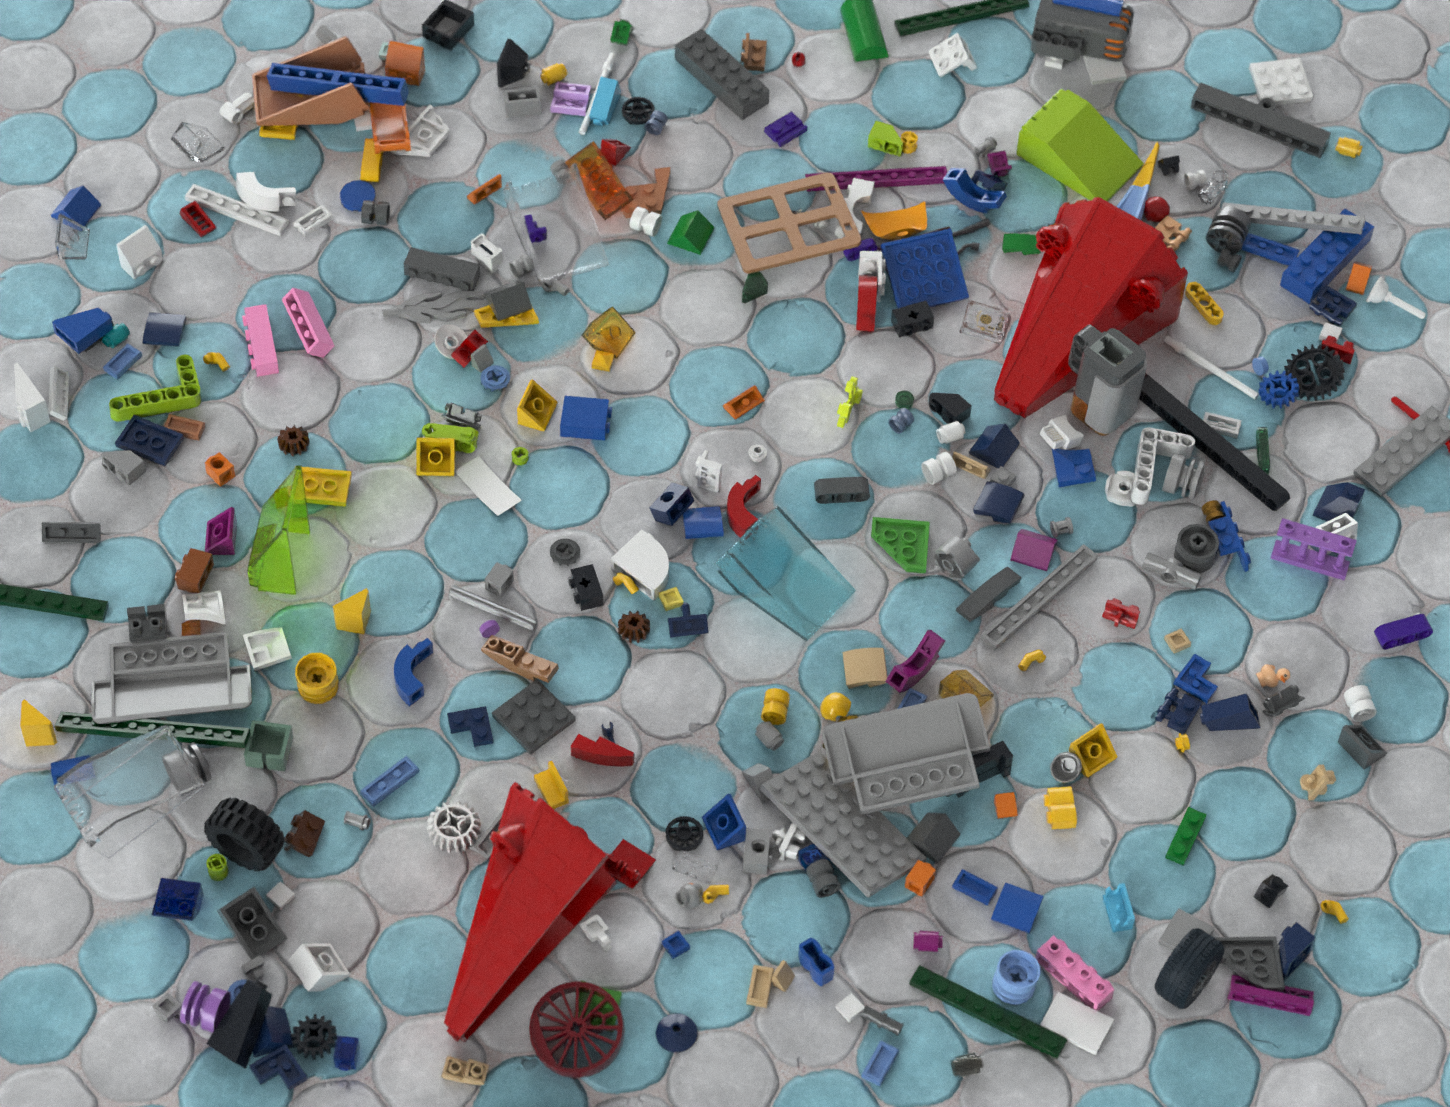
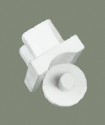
M793 822L788 832L786 828L782 827L780 831L775 830L772 834V838L775 840L774 846H780L778 859L784 861L788 857L796 860L800 847L793 845V842L797 841L804 844L807 836Z

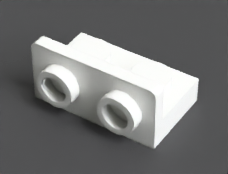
M704 450L702 456H698L696 461V467H698L695 474L697 487L719 493L722 464L708 460V451Z

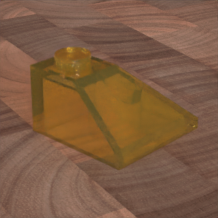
M612 306L594 319L581 336L593 349L613 353L616 359L636 332Z

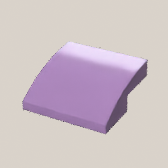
M556 82L551 112L585 116L591 86Z

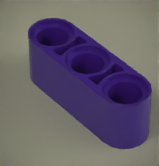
M1417 614L1378 626L1374 630V634L1384 650L1425 639L1433 633V629L1424 614Z

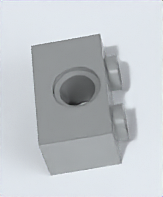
M746 828L743 873L767 875V868L772 867L773 856L769 855V849L773 850L774 838L770 837L771 830ZM756 850H761V851H763V852L757 853V852H755V851H756Z

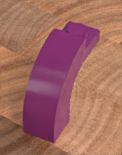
M927 630L914 653L902 664L895 665L885 682L899 693L915 686L939 658L938 653L945 640L932 630Z

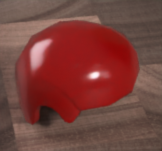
M1153 196L1146 200L1143 214L1148 221L1151 220L1157 223L1161 222L1166 216H1169L1170 206L1165 199Z

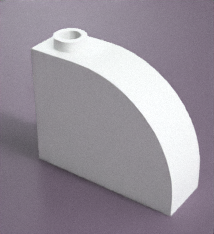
M643 530L639 531L611 557V569L616 573L621 572L631 577L639 590L653 601L659 597V592L664 591L669 578L668 556L663 546L650 533H646Z

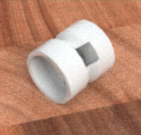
M638 206L631 216L630 228L639 232L644 230V234L655 237L662 223V215L655 212L649 213L647 209Z
M947 452L937 455L936 459L931 458L921 464L925 479L932 485L943 480V477L948 478L954 475L957 471L953 458Z
M1354 686L1344 693V698L1347 706L1350 707L1349 712L1353 721H1367L1376 715L1377 711L1367 686Z

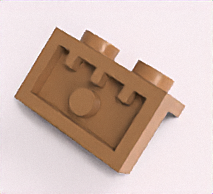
M746 33V39H742V49L745 52H741V63H744V67L747 70L764 71L767 40L750 39V33Z

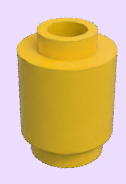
M555 63L542 69L540 77L544 84L546 83L550 86L563 80L568 73L563 63Z
M1339 137L1335 151H1338L1339 154L1356 158L1357 155L1360 156L1363 146L1360 145L1361 141Z

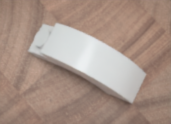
M254 172L236 173V190L239 197L246 204L256 209L273 212L279 211V207L295 206V187L268 188L258 183Z

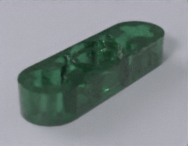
M1257 427L1258 467L1269 475L1267 427Z

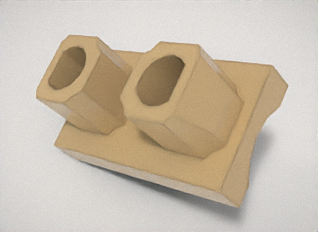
M1318 765L1310 775L1304 774L1300 778V785L1303 790L1308 791V800H1314L1318 795H1324L1327 792V784H1334L1336 777L1333 770H1326L1324 765Z

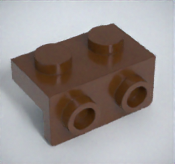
M306 810L298 815L296 814L291 821V831L285 836L284 850L288 851L292 848L307 857L312 856L325 820Z

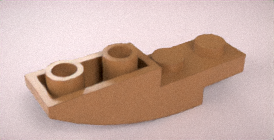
M491 635L481 648L483 653L500 665L532 681H535L537 678L549 683L559 669L557 663L525 652L523 646Z

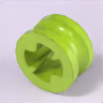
M516 447L512 451V461L516 465H525L529 460L528 450L524 447Z

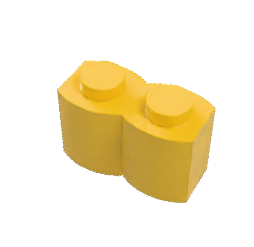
M1072 787L1047 788V793L1043 795L1044 806H1048V812H1046L1047 824H1051L1052 830L1076 828L1077 814Z

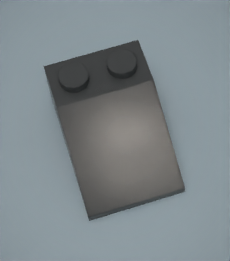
M255 887L217 910L227 928L251 960L260 955L262 956L288 939Z

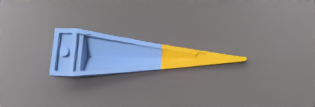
M1158 142L1155 143L1133 184L1116 206L1139 220H1142L1160 146Z

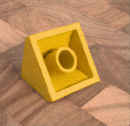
M533 379L529 381L517 407V420L519 425L545 431L558 402Z
M417 437L416 475L454 476L456 458L455 438Z
M367 588L333 606L337 630L364 635L371 614L369 591Z
M24 699L21 702L20 727L26 746L55 745L57 739L52 722Z
M1102 723L1072 742L1069 748V752L1076 754L1081 760V773L1086 778H1089L1118 758Z

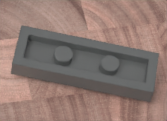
M42 522V542L100 543L101 523Z

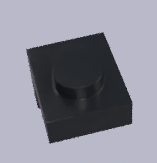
M1272 874L1261 882L1254 894V898L1270 908L1275 900L1286 892L1289 886L1280 877Z

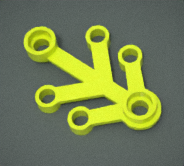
M851 376L850 381H847L845 392L849 393V398L846 403L839 404L837 414L840 416L837 427L844 428L845 423L849 421L853 405L855 403L859 404L861 401L863 390L857 387V377Z

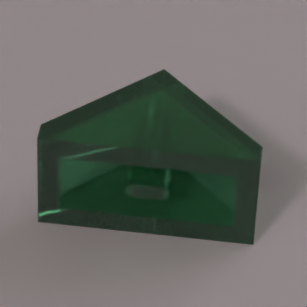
M760 271L748 273L742 290V303H747L768 293V281Z

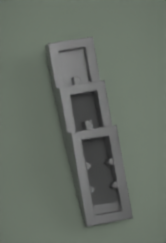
M1008 566L965 599L956 608V612L969 622L973 621L992 609L994 603L1006 596L1009 589L1019 584L1022 577Z

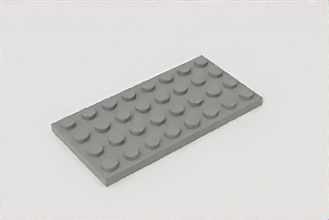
M819 751L761 785L760 790L868 898L908 874L918 860L925 862L927 859L880 811L861 815L855 787L851 783L834 786L828 760Z

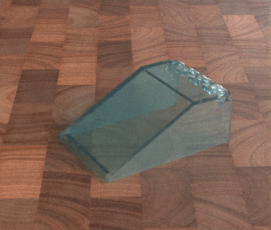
M779 506L764 514L751 527V530L749 529L739 539V542L737 541L726 552L727 554H724L715 563L719 568L717 572L736 593L805 641H808L856 591Z

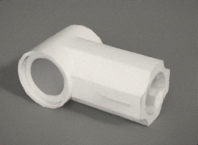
M248 92L232 103H224L220 109V115L232 124L239 123L243 118V114L255 106L253 95Z

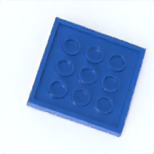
M951 228L880 245L896 308L922 301H927L929 307H934L969 298Z

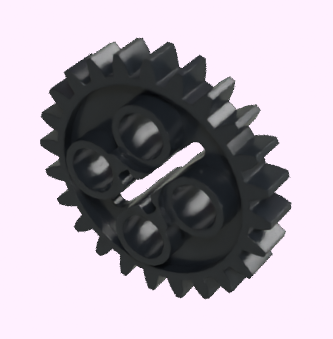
M1313 344L1311 349L1304 346V351L1297 349L1298 355L1291 354L1292 360L1287 359V365L1284 366L1286 375L1292 373L1293 378H1297L1300 399L1307 396V401L1311 397H1314V400L1317 401L1318 396H1321L1324 400V394L1332 396L1331 390L1337 392V386L1342 385L1341 380L1344 379L1343 373H1345L1343 361L1340 360L1339 354L1335 355V350L1329 352L1328 346L1324 350L1320 344L1317 349L1314 348ZM1308 360H1311L1313 363L1315 373L1317 374L1318 381L1320 383L1319 386L1316 384L1315 377L1313 372L1311 371V366Z

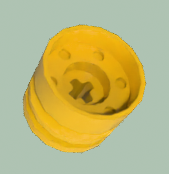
M318 652L307 654L298 661L295 667V677L300 696L312 704H323L330 701L339 689L337 668L333 659L326 654Z

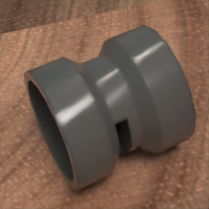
M1225 248L1220 254L1217 264L1222 267L1226 266L1228 270L1235 272L1242 256L1238 254L1231 255V251Z

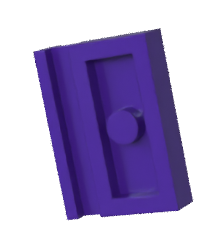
M791 111L764 127V133L775 143L777 142L779 147H782L807 132L808 126L804 125Z

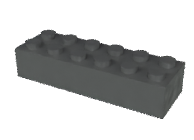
M702 28L675 44V60L741 120L769 104V89Z

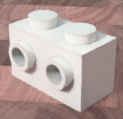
M1346 513L1315 527L1357 540L1358 522Z

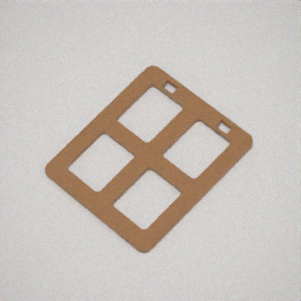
M823 173L721 198L717 202L718 210L742 270L745 273H754L861 245V236L832 173ZM820 186L824 187L831 203L830 206L798 214L791 212L785 195ZM835 189L836 193L830 194L829 190ZM767 199L773 201L779 215L778 219L746 227L740 226L733 208ZM831 218L838 219L845 235L844 238L812 246L805 245L798 228L799 226ZM850 225L852 230L846 231L845 227ZM779 231L786 232L793 250L760 259L753 258L746 241L747 239Z

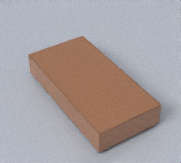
M169 414L164 427L183 434L185 438L199 441L205 428V422Z

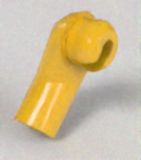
M209 352L203 356L205 364H218L222 372L230 368L221 353Z
M621 572L616 573L617 575L612 579L617 586L623 583L631 594L639 590L632 578Z
M1039 649L1026 653L1018 668L1026 671L1033 661L1037 660L1038 663L1044 662L1046 655Z
M729 884L710 885L703 893L702 900L710 904L719 895H729Z
M1331 900L1321 902L1320 907L1322 911L1335 915L1340 924L1349 920L1340 903Z

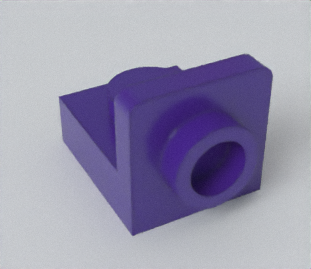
M531 214L524 215V227L529 243L547 240L546 227L538 228L537 222L533 221Z

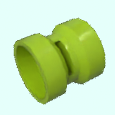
M221 854L209 856L206 862L209 877L214 881L224 880L229 873L226 858Z

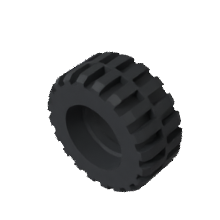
M230 797L221 800L204 824L206 838L212 843L214 848L219 850L220 854L226 856L231 862L237 863L238 866L254 871L267 869L284 847L285 837L283 831H280L279 825L275 824L274 820L267 816L263 810L256 808L257 806L238 798Z

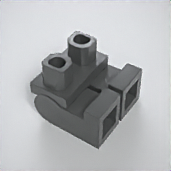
M165 604L147 606L148 620L145 606L127 608L130 642L167 638Z

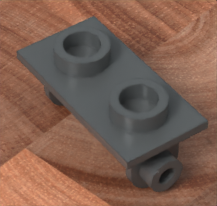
M452 402L446 404L445 410L447 413L442 414L441 417L446 418L447 422L453 424L460 423L463 424V427H472L474 429L481 427V424L477 423L482 418L479 412L466 408L465 413L462 414V406Z
M1290 685L1280 691L1282 698H1280L1279 693H1276L1265 699L1263 706L1266 709L1263 710V713L1278 716L1285 709L1297 706L1305 697L1298 695L1299 688L1297 685Z

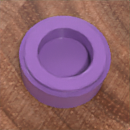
M495 620L486 621L479 628L484 638L496 635L500 630Z

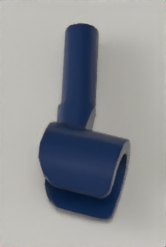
M609 722L610 728H604L602 724L603 736L608 737L609 741L615 743L613 723Z

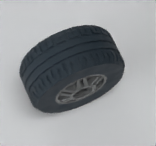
M1200 928L1190 930L1173 950L1161 969L1154 986L1156 993L1178 1009L1188 1008L1200 995L1218 968L1225 952L1222 942Z

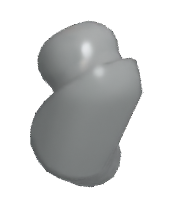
M557 279L545 280L542 283V288L547 292L558 291L563 296H566L570 291L568 287Z

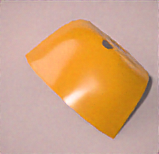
M925 201L910 208L890 212L867 213L861 211L870 230L874 235L882 239H905L927 228Z

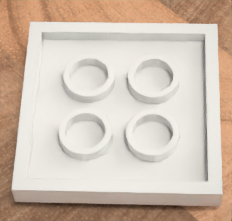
M1300 58L1249 64L1250 74L1259 101L1262 98H1270L1275 101L1276 105L1311 102L1313 100Z

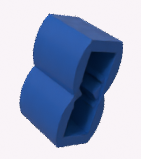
M811 937L800 943L798 950L799 962L806 970L810 971L813 981L821 987L834 979V963L828 955L823 953L821 945Z

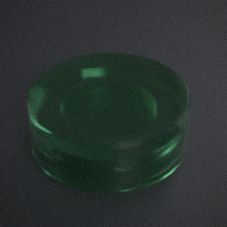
M903 390L896 394L895 404L897 407L909 409L913 406L914 396L911 392Z

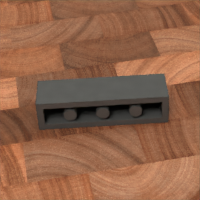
M410 247L403 263L404 275L462 290L474 291L480 277V264L412 247Z

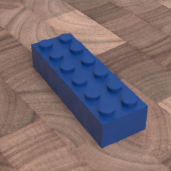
M1344 208V210L1340 213L1343 215L1357 216L1351 211L1347 210L1346 208ZM1365 221L1362 234L1323 230L1283 272L1280 286L1310 304L1323 288L1368 244L1372 238L1375 226Z

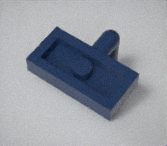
M977 169L971 178L975 184L978 181L982 182V186L988 190H1005L1008 183L997 176L986 174L980 169Z
M683 603L680 607L683 612L682 617L667 619L670 638L709 633L707 614L691 615L688 603Z

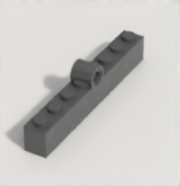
M1200 83L1192 97L1191 109L1321 158L1329 143L1331 132L1276 112V103L1270 98H1262L1258 104H1255L1203 83Z

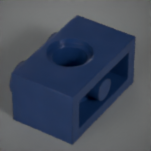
M671 483L649 509L656 522L673 526L695 500L689 487Z

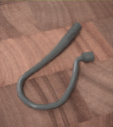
M986 218L971 226L953 232L952 235L957 237L974 232L990 225V221ZM975 242L965 244L957 253L959 255L967 247L978 251L980 244Z

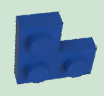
M1195 653L1174 680L1175 686L1206 704L1218 688V686L1203 678L1209 670L1211 663Z

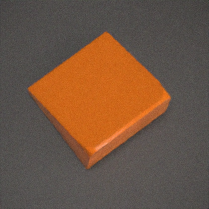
M1014 792L1001 793L994 796V805L998 819L1018 815Z

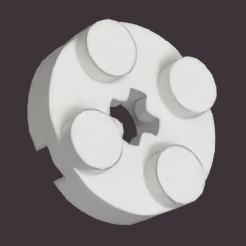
M1118 471L1117 474L1110 475L1107 478L1105 493L1109 502L1129 507L1136 505L1131 499L1134 473ZM1126 486L1127 491H1123L1120 488Z

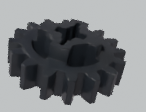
M316 1014L313 1015V1019L305 1016V1022L298 1020L299 1027H293L294 1033L291 1034L293 1047L297 1048L298 1054L304 1052V1058H307L309 1055H312L313 1060L316 1059V1055L324 1058V1052L330 1054V1047H336L335 1040H338L336 1026H332V1020L325 1022L324 1015L320 1019H317ZM328 1032L329 1035H328V1039H327V1041H326V1040H325V1037H326V1033ZM304 1033L303 1040L301 1041V1035Z

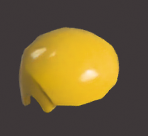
M839 692L828 694L821 702L820 712L822 717L832 721H836L837 716L845 717L851 708V701Z

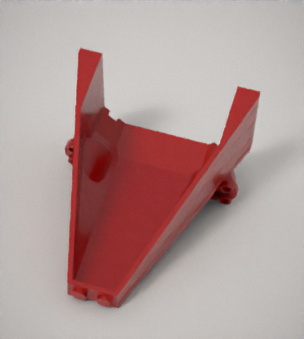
M1095 197L1091 201L1086 199L1078 200L1074 204L1066 202L1060 207L1055 223L1044 226L1037 231L1036 240L1038 243L1036 247L1044 252V255L1037 269L995 386L994 401L1008 408L1014 414L1026 418L1075 387L1078 374L1069 367L1068 359L1074 335L1087 325H1092L1101 333L1107 332L1110 328L1117 329L1139 345L1179 318L1188 272L1185 267L1180 268L1176 261L1178 256L1172 247L1167 248L1163 242L1165 236L1161 231L1100 197Z
M514 782L509 789L498 831H493L490 834V840L494 846L444 1019V1024L448 1028L446 1032L457 1042L461 1039L465 1043L617 884L616 880L601 868L608 859L607 854L539 797L537 801L533 800L535 795L526 788L523 789L517 782Z

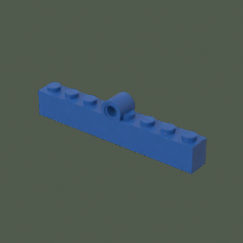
M272 63L267 74L270 88L275 91L318 96L348 83H353L365 102L404 106L409 95L406 80L403 78Z

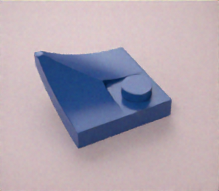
M1052 449L1059 487L1096 481L1090 449Z

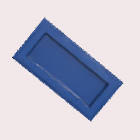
M963 869L952 885V888L987 906L998 890V887Z

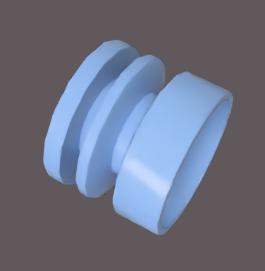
M1012 950L1000 957L992 980V989L1002 1002L1010 1005H1020L1026 1003L1032 997L1040 976V965L1037 959L1023 950Z

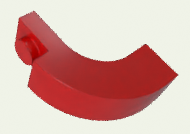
M859 275L856 330L874 331L877 276Z
M757 475L747 479L743 486L736 482L731 488L727 499L728 523L735 534L744 541L758 530V518L752 515L744 506L749 499L761 490V478Z

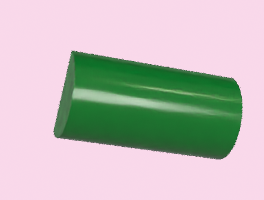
M873 0L844 1L840 12L854 62L888 58V50Z

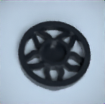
M643 97L630 98L622 106V116L631 125L647 123L651 116L648 113L655 111L653 103Z
M677 817L670 821L666 827V840L676 851L687 852L695 850L703 840V828L692 817ZM679 822L678 828H671L674 824ZM688 822H691L696 826L689 827ZM700 834L698 841H696L695 837Z

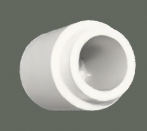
M958 421L940 426V429L936 430L937 438L941 444H948L963 439L965 434L964 425Z

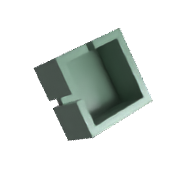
M252 720L250 727L251 735L244 751L246 766L264 769V765H266L267 769L285 771L293 741L292 725Z

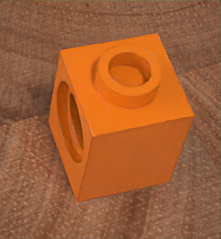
M220 452L209 457L205 462L206 473L220 487L235 477L234 466Z
M918 860L906 877L905 888L922 897L934 881L936 869L931 864Z

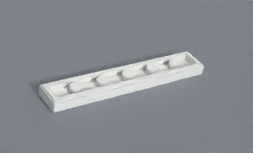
M195 184L191 186L185 195V200L188 202L196 201L199 206L278 236L282 235L289 224V220L256 209L246 203Z

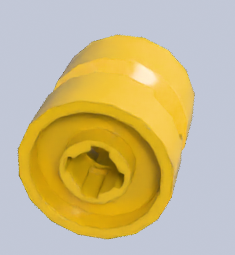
M771 688L765 692L764 707L761 713V719L764 722L770 721L773 725H781L786 722L787 708L790 701L789 693L778 688Z

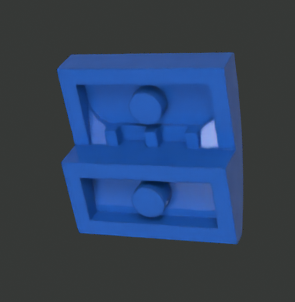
M720 506L688 508L683 513L685 539L724 536Z
M1005 882L991 920L1030 934L1044 896Z

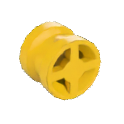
M912 131L902 133L900 136L903 142L902 152L906 154L914 153L917 149V134Z

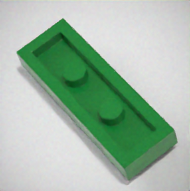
M1190 807L1187 808L1166 853V859L1184 866L1207 814Z

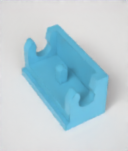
M1125 883L1119 884L1116 890H1111L1109 886L1102 898L1112 932L1133 929L1135 917Z

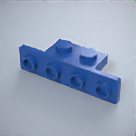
M1221 501L1220 511L1224 513L1225 517L1208 521L1209 528L1218 536L1219 554L1223 556L1237 552L1244 572L1249 571V564L1251 563L1249 553H1245L1243 549L1245 544L1243 538L1237 534L1239 532L1237 523L1231 519L1232 511L1230 506L1227 507L1225 501Z

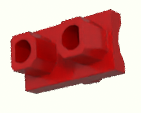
M1330 335L1326 340L1322 341L1321 348L1323 350L1328 346L1329 352L1335 350V355L1339 354L1340 360L1351 364L1355 351L1353 349L1354 343L1345 341L1343 345L1336 344V337Z
M1113 598L1112 600H1107L1102 617L1114 621L1115 627L1122 624L1135 629L1140 611L1137 606L1131 605L1128 607L1122 605L1120 600Z

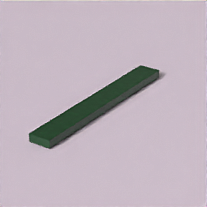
M983 0L895 20L894 25L899 36L902 37L1029 8L1030 3L1028 0Z

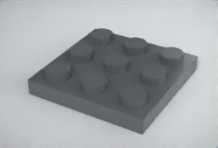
M538 679L492 712V717L530 755L576 721V717Z

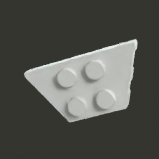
M429 104L408 128L411 151L395 150L391 151V153L431 157L450 135V129L442 122V118L434 112L433 106Z

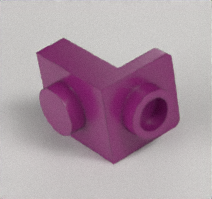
M1005 150L987 155L992 175H997L998 177L1008 175L1012 166L1008 164Z

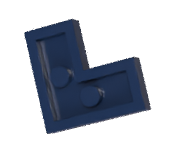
M486 706L447 713L451 734L470 730L474 747L493 744Z
M286 1044L249 1065L251 1072L260 1085L277 1075L281 1077L289 1091L307 1081L306 1074Z

